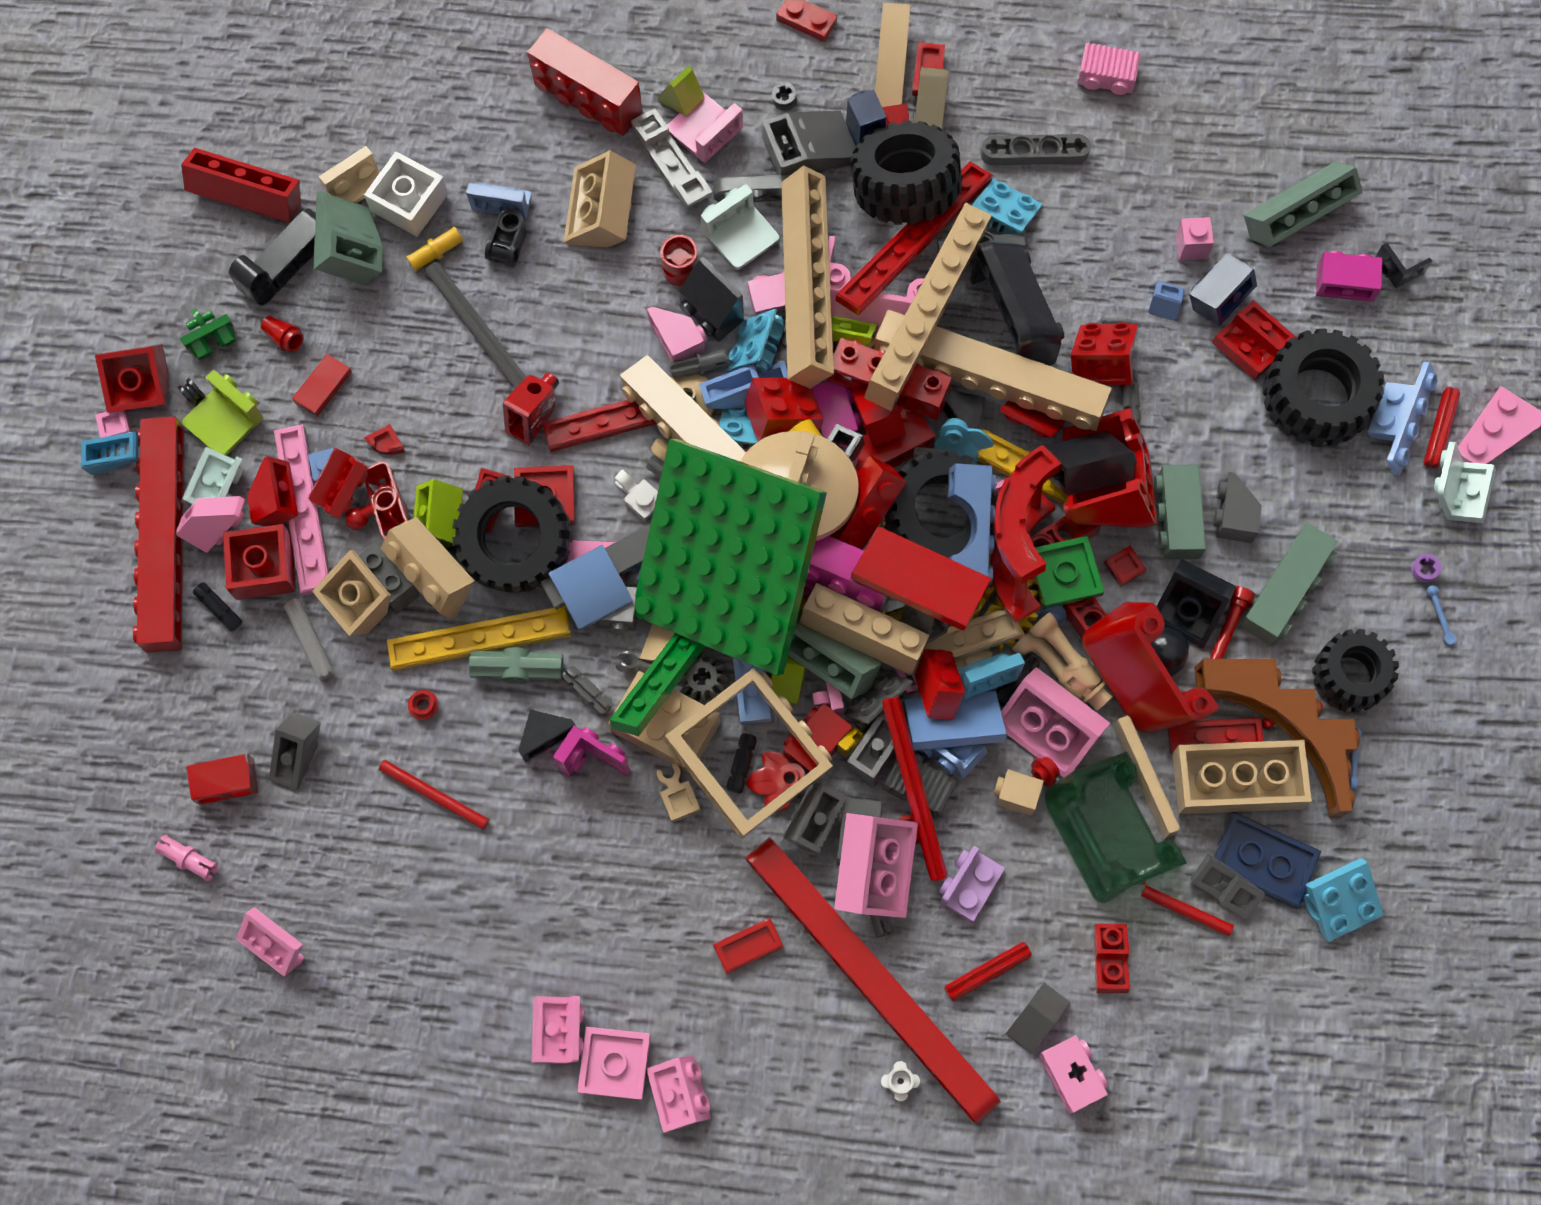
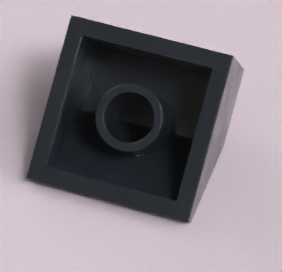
M704 257L699 259L679 290V306L686 316H693L699 322V325L708 337L712 335L720 342L744 321L743 295Z
M1181 559L1156 606L1163 617L1164 627H1170L1182 632L1186 640L1204 648L1228 606L1236 586Z

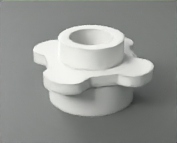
M898 1061L894 1064V1069L888 1075L882 1077L881 1084L884 1088H889L894 1093L897 1101H905L909 1091L919 1086L920 1078L907 1069L906 1063ZM902 1078L904 1083L898 1084L897 1080Z

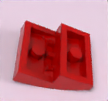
M1253 300L1235 316L1230 324L1215 335L1211 343L1255 380L1272 364L1280 348H1283L1288 340L1296 336Z

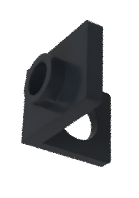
M1388 243L1383 244L1375 256L1382 258V274L1389 278L1395 288L1425 274L1432 263V259L1428 258L1406 270Z

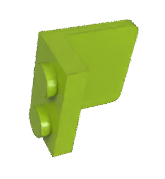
M213 369L205 377L213 390L183 419L182 423L186 429L208 448L227 456L264 418L256 407L259 402L249 392L246 391L242 394L236 389L238 384L229 375L225 374L222 377Z

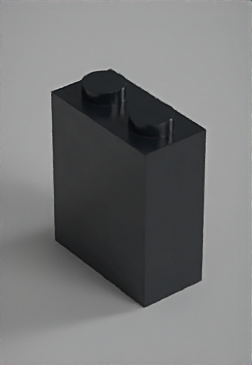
M1107 431L1044 446L1062 463L1061 471L1049 480L1067 496L1134 480V468L1137 465L1134 452Z

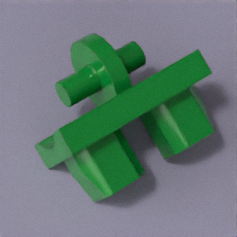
M197 308L192 310L195 318L185 324L189 331L198 326L200 328L180 338L184 347L187 350L190 349L198 360L212 354L205 340L216 335L222 347H226L236 341L231 328L234 325L227 314L206 324V322L215 318L213 312L210 310L201 315Z

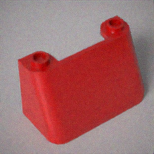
M1131 408L1102 416L1097 431L1080 429L1075 425L1063 428V441L1107 431L1132 450L1137 460V465L1134 468V480L1067 496V502L1063 503L1067 519L1073 520L1076 525L1146 528L1156 525L1157 516L1150 454Z
M1124 602L1090 626L1084 632L1082 644L1124 713L1131 718L1135 729L1144 733H1154L1204 719L1219 709L1212 695L1203 688H1192L1187 692L1180 691L1150 644L1164 630V620L1156 605L1145 602Z

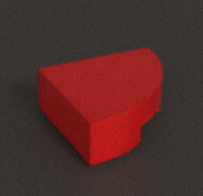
M391 424L364 437L368 445L381 454L395 455L405 452Z

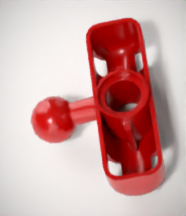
M382 461L367 467L365 470L368 474L364 482L371 504L364 508H350L345 514V523L352 530H361L367 525L368 519L375 515L381 534L385 539V532L409 521L407 515V505L402 500L397 482L393 476V470L386 462ZM385 479L386 482L385 484H380L379 481ZM369 484H377L378 490L372 491Z

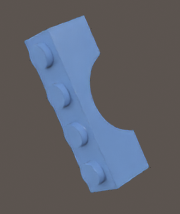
M955 463L949 468L948 499L958 503L966 511L971 523V535L966 547L960 553L949 557V559L993 579V568L988 566L989 554H992L994 549V537L990 535V523H993L995 519V506L991 505V493H994L996 489V475L992 474V466Z

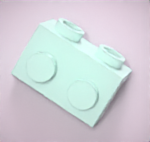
M205 447L181 502L191 506L198 498L232 497L227 492L231 483L236 485L241 477L243 468L239 467L242 458L236 456L235 459H232Z

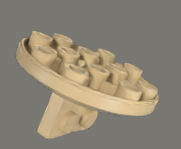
M788 431L773 434L754 444L740 461L827 492L816 541L839 530L853 513L859 487L854 465L840 447L822 436L806 431Z

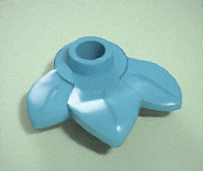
M951 418L941 426L940 437L935 442V450H939L940 453H945L947 450L957 451V456L959 457L966 454L973 458L972 463L975 465L978 461V450L991 448L994 443L982 430L968 428L963 420Z

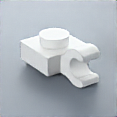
M621 470L614 479L616 480L615 484L627 494L623 499L624 504L646 522L653 515L658 491L644 479L637 485L624 470Z

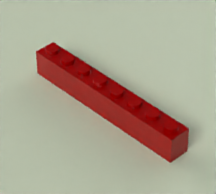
M176 416L141 419V429L137 430L139 434L138 446L140 447V457L136 461V469L140 475V482L135 488L136 499L139 502V512L135 513V525L137 530H139L138 540H135L134 543L135 555L138 558V568L134 569V582L138 589L137 597L133 599V608L137 615V625L133 626V640L146 653L182 650L183 539L177 536L176 532L184 514V503L181 500L184 495L185 428Z

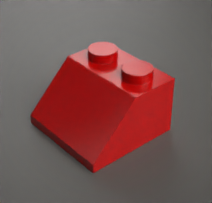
M163 344L95 355L107 413L166 404L168 368Z

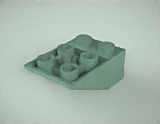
M318 191L316 199L314 269L366 285L382 273L383 246L369 207Z

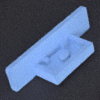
M1423 362L1415 385L1386 382L1383 398L1379 402L1380 406L1376 410L1368 430L1370 438L1394 441L1387 458V463L1393 475L1400 476L1403 466L1408 464L1410 447L1419 435V423L1422 416H1425L1428 411L1429 396L1431 391H1434L1437 387L1438 376L1430 362Z

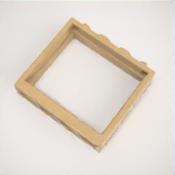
M755 667L664 737V742L741 840L829 772L833 766L830 763L832 757L822 745L817 746L810 738L813 735L810 728L802 720L798 722L791 714L793 708L783 696L778 698L771 689L774 685L770 678L763 671L759 674ZM750 684H753L816 763L817 767L747 820L682 736Z

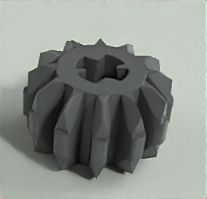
M699 654L698 662H693L677 684V686L683 687L680 693L686 696L690 695V698L696 701L700 699L701 704L706 705L708 698L712 700L717 696L716 693L720 694L726 689L722 685L729 682L728 675L722 674L725 671V666L723 664L715 666L716 658L713 656L705 662L703 654ZM700 676H706L705 685H699Z

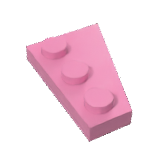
M1500 386L1458 446L1463 462L1491 463L1509 448L1524 440L1538 428H1541V411Z

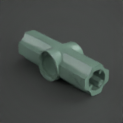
M512 647L504 649V652L471 651L469 657L470 678L502 679L503 682L511 684H526L529 680L562 681L561 675L564 671L562 653H535L525 648Z

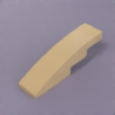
M883 3L875 93L882 107L902 104L910 4Z

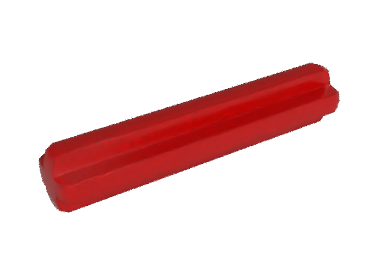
M1446 387L1442 393L1423 461L1427 467L1436 469L1440 466L1441 454L1446 448L1461 394L1458 389Z
M1021 942L950 982L944 988L947 996L951 1001H955L1028 960L1032 956L1028 945L1025 942Z

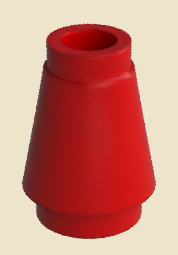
M272 316L265 317L261 323V330L282 351L295 352L301 347L304 335L298 326Z

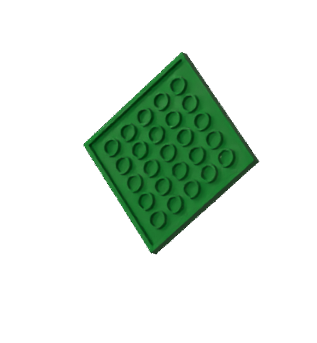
M669 439L635 594L634 616L774 675L784 674L827 492L678 439Z

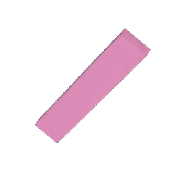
M302 424L274 430L278 459L290 462L299 516L289 521L299 589L301 595L306 596L314 594L312 591L328 575L329 568L318 505L308 499L314 487V481L308 458L309 449L306 431Z

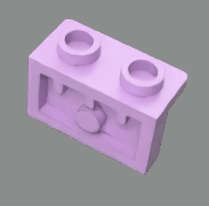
M973 846L970 852L963 850L955 864L959 871L954 879L948 876L939 891L940 894L944 895L940 904L971 923L974 922L1005 869L978 852L979 848Z

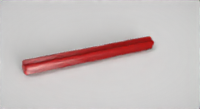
M891 697L883 700L882 705L914 822H918L917 834L931 881L943 880L948 874L899 697Z

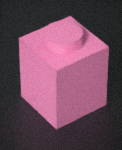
M1210 217L1181 219L1175 235L1179 261L1208 258L1214 244Z

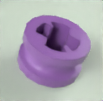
M1422 554L1411 565L1412 575L1420 582H1432L1441 572V563L1432 554ZM1420 562H1422L1423 565H1425L1427 562L1431 564L1432 567L1430 568V571L1433 574L1430 575L1429 572L1423 574L1420 571L1422 569V565L1420 564Z

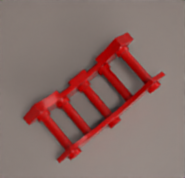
M1043 445L1020 460L1015 466L1014 472L1009 478L1005 479L999 491L995 508L994 549L990 560V566L993 568L992 581L999 601L1015 623L1041 608V605L1033 597L1027 585L1028 580L1046 571L1047 563L1037 552L1029 535L1039 522L1056 509L1042 494L1043 484L1061 471L1062 464Z

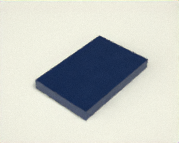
M1233 812L1214 857L1261 889L1266 896L1297 910L1307 890L1306 884L1311 880L1322 851Z

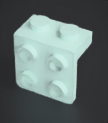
M747 184L739 189L731 190L725 199L716 205L708 206L701 215L703 234L736 270L743 268L779 242V234L754 207L753 191Z
M1449 442L1447 451L1443 450L1441 454L1440 465L1443 468L1441 477H1437L1434 484V494L1438 495L1439 507L1443 508L1447 520L1484 523L1496 472L1495 466L1492 464L1463 462L1457 442Z

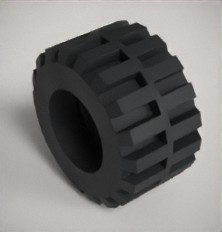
M1352 629L1345 630L1342 635L1340 633L1335 635L1316 656L1314 661L1316 664L1312 668V674L1317 675L1313 680L1314 686L1321 687L1318 694L1321 698L1327 696L1330 699L1327 703L1332 707L1338 704L1340 705L1339 710L1344 712L1351 708L1352 713L1360 712L1362 709L1366 711L1375 704L1377 705L1394 688L1393 684L1398 680L1399 676L1395 672L1399 668V662L1392 659L1396 655L1394 649L1388 650L1386 648L1389 643L1385 639L1382 641L1376 639L1378 634L1371 632L1369 635H1366L1365 629H1358L1355 633H1353ZM1354 658L1362 662L1369 672V683L1357 684L1350 681L1341 669V659Z

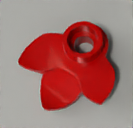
M766 752L762 754L764 768L754 771L749 776L746 785L753 792L765 795V807L804 777L806 771L800 765L790 763L787 757L780 752ZM794 773L795 781L788 784L786 780L787 775ZM792 801L786 804L778 812L785 810L787 807H789Z

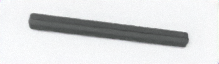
M434 262L428 266L426 272L429 278L516 389L526 378L525 374L441 265Z

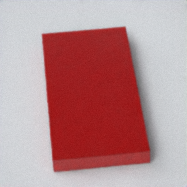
M880 526L876 529L850 577L861 584L962 631H965L992 579Z

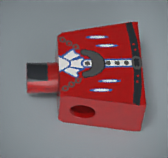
M545 373L541 379L534 375H528L503 402L505 432L530 446L542 429V422L547 421L555 409L554 390L559 385V380L553 374Z

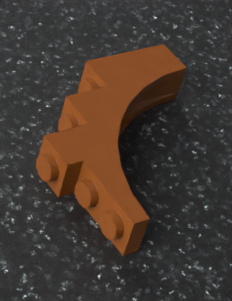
M1202 659L1194 667L1196 688L1207 690L1213 698L1243 705L1267 717L1284 730L1292 740H1304L1306 757L1314 768L1323 789L1329 817H1342L1352 812L1355 797L1349 785L1351 763L1346 756L1358 750L1360 743V733L1355 728L1354 719H1318L1321 706L1319 699L1316 698L1315 689H1279L1281 672L1276 667V659Z

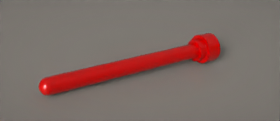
M1236 586L1229 603L1230 611L1210 659H1223L1242 612H1245L1247 608L1252 606L1256 594L1250 589Z

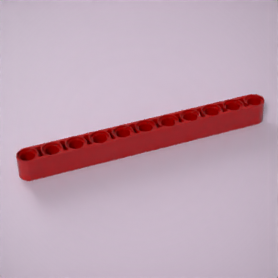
M770 837L745 857L758 876L975 1124H978L1001 1103L988 1084Z

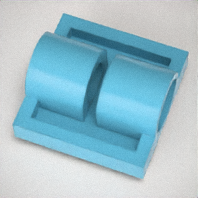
M1359 858L1306 884L1308 894L1304 895L1305 906L1313 920L1319 925L1321 935L1327 942L1384 916L1369 864L1363 858Z

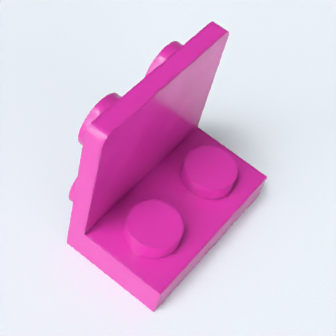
M573 726L553 756L559 771L568 777L571 776L573 771L578 772L583 767L587 756H585L586 752L626 777L631 772L628 760L624 757L626 753L612 743L609 746L604 745L598 741L600 737L586 727L580 730Z

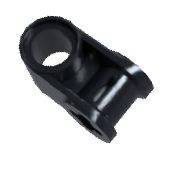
M509 208L499 214L493 232L485 247L484 256L486 260L491 261L495 259L507 263L509 267H515L527 234L522 214L518 210ZM510 224H518L513 229H507V226Z

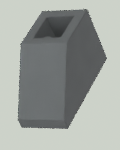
M1229 472L1224 482L1220 481L1217 488L1216 498L1221 499L1220 509L1215 510L1213 526L1217 527L1216 537L1252 543L1259 532L1262 505L1236 473Z

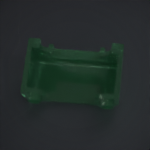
M1127 751L1071 772L1048 789L1044 797L1046 808L1091 895L1099 903L1112 901L1187 864L1180 848L1173 841L1163 840L1157 843L1128 788L1136 782L1137 768Z

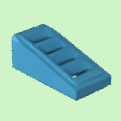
M135 431L81 441V469L90 475H94L138 461L139 434ZM127 443H129V454H126ZM120 446V455L117 456V447Z

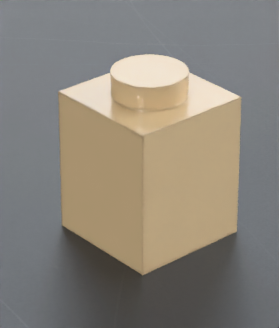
M1008 769L1004 778L998 776L993 792L994 795L998 796L996 805L1032 816L1036 809L1044 781Z

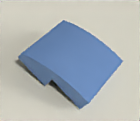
M603 544L549 572L553 584L579 631L633 603Z

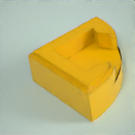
M853 728L838 743L837 752L845 758L848 757L861 742L865 734L858 728Z

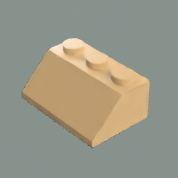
M609 150L574 167L564 243L568 245L608 248L626 240L636 164Z
M417 517L390 529L381 546V550L400 569L406 579L420 591L427 602L440 614L454 619L475 580Z

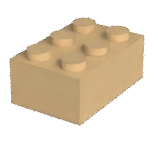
M638 671L617 709L644 673ZM674 689L640 736L612 729L610 721L608 725L613 734L670 764L676 763L681 770L689 774L664 742V737L704 705ZM716 711L682 736L699 759H701L721 723L720 713Z

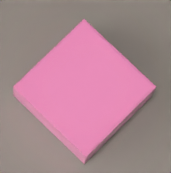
M127 410L110 413L103 412L95 415L100 438L132 432Z

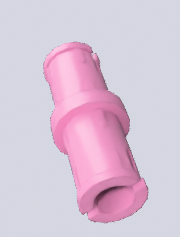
M163 835L160 838L165 842L164 844L158 841L155 846L156 853L174 861L179 869L183 871L188 869L202 877L205 881H210L213 878L209 872L217 873L218 864L216 862H212L198 854L196 848L190 845L186 847L171 839L168 835Z

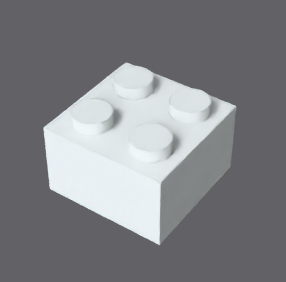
M395 152L368 188L364 197L372 213L418 237L449 193L443 176Z

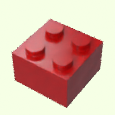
M752 378L744 405L758 442L770 435L788 432L800 422L809 419L813 421L818 431L820 430L824 419L812 388L810 389L790 381L788 378Z
M283 524L223 532L226 589L235 600L296 592L291 534Z

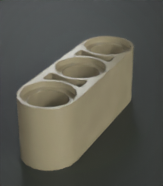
M921 67L914 123L922 121L926 122L929 126L934 124L942 129L949 70Z

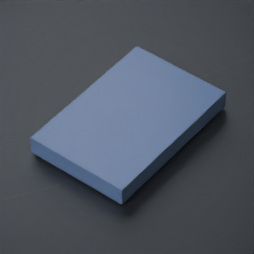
M996 691L983 692L970 698L962 699L953 720L928 718L922 698L904 699V709L914 750L1006 742V730Z

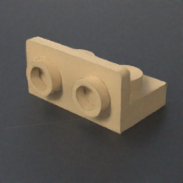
M365 146L320 175L319 178L326 193L358 203L365 198L364 194L381 171L376 165L373 154Z

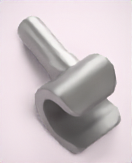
M625 651L617 656L624 658L627 664L619 663L615 665V668L619 672H626L632 668L647 670L651 664L638 660L632 651Z

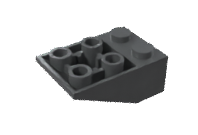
M841 111L787 112L762 120V139L777 175H792L802 166H806L819 173L851 162L856 146Z

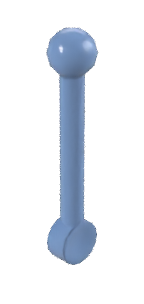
M1431 585L1427 588V595L1432 598L1444 632L1443 643L1451 646L1457 639L1449 630L1437 596L1439 589Z
M1357 728V729L1359 730L1360 737H1361L1362 732H1361V730H1360L1359 728ZM1358 750L1351 753L1349 785L1350 789L1356 791L1358 785L1356 778Z

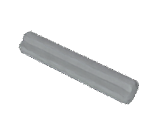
M297 598L286 602L284 608L317 677L320 680L332 677L334 670L301 602Z

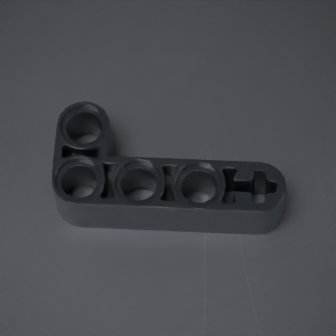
M310 208L303 210L254 262L245 255L236 258L228 272L236 288L259 306L267 304L314 255L316 212Z

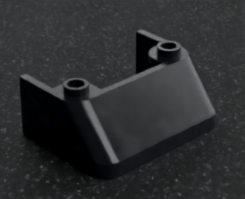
M986 241L977 244L970 281L973 285L987 280L1017 348L1015 354L1048 366L1055 364L1060 351L1061 340L1065 337L1062 325L1059 322H1055L1030 266L1031 258L1027 248H1022L1020 244L996 241Z

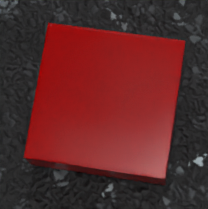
M1131 545L1105 559L1104 562L1120 587L1147 571Z

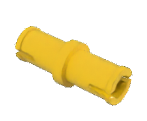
M453 226L452 229L434 240L432 238L428 239L426 245L411 255L406 256V258L417 272L436 258L438 260L442 259L444 253L463 243L464 240L455 226Z

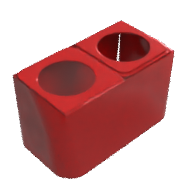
M245 754L187 766L191 800L198 805H204L257 794L258 787L254 758L247 754L248 762H246Z

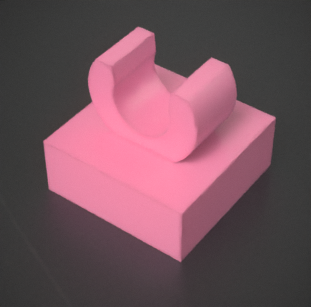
M826 682V691L812 694L813 704L817 710L825 704L839 716L844 715L841 691Z

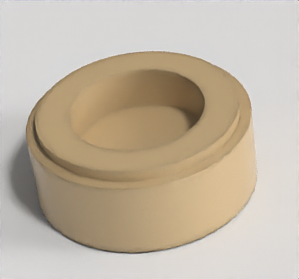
M657 438L651 447L652 453L662 461H665L669 442Z

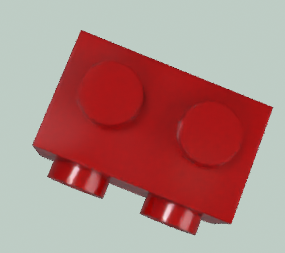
M334 448L308 499L323 507L328 514L339 519L342 512L347 513L353 503V497L351 496L355 488L363 485L368 474L365 471L367 465L362 460L338 448Z

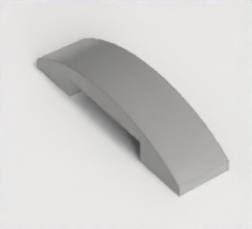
M656 108L631 120V124L651 160L674 193L688 208L713 195V191L699 171L695 172L671 137L669 127Z

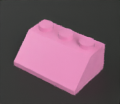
M1037 667L1023 679L1001 711L1006 734L1037 758L1049 757L1059 768L1060 776L1066 780L1110 725L1109 721Z
M846 813L834 909L865 915L906 918L918 822Z

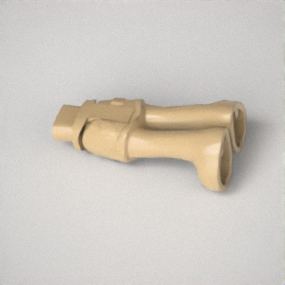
M1050 612L1040 619L1012 647V650L1016 654L1020 653L1021 656L1031 652L1038 655L1058 679V684L1079 700L1085 698L1082 702H1087L1096 712L1112 698L1103 687L1106 683L1103 679H1100L1095 671L1096 669L1089 663L1086 657H1082L1074 650L1060 630L1057 620ZM1049 643H1051L1055 647V649L1063 656L1068 665L1059 657V655L1055 652V650Z

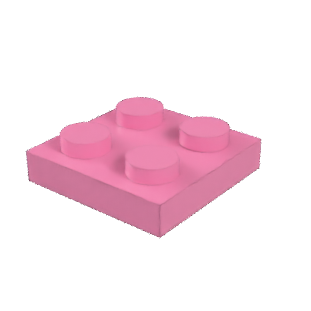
M586 1027L577 1093L643 1100L651 1034Z

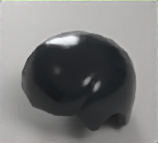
M1164 627L1162 634L1150 644L1169 674L1174 676L1186 664L1189 655V644L1182 632L1170 627Z

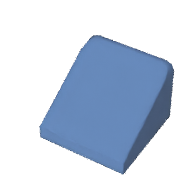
M1157 281L1149 313L1170 320H1176L1185 289Z

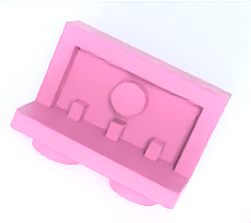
M580 996L533 997L531 1063L571 1064L579 1061V1056H581L583 1051V1039L579 1037V1029L584 1017V1008L580 1004Z

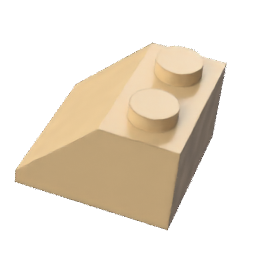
M350 550L312 591L349 636L369 634L387 614L391 596L354 550Z

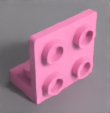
M703 93L705 99L687 116L679 113L667 126L673 138L703 163H706L743 128V110L735 103L726 110Z

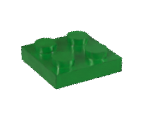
M1088 536L1036 547L1039 555L1047 563L1046 571L1034 577L1043 609L1103 596L1104 589Z

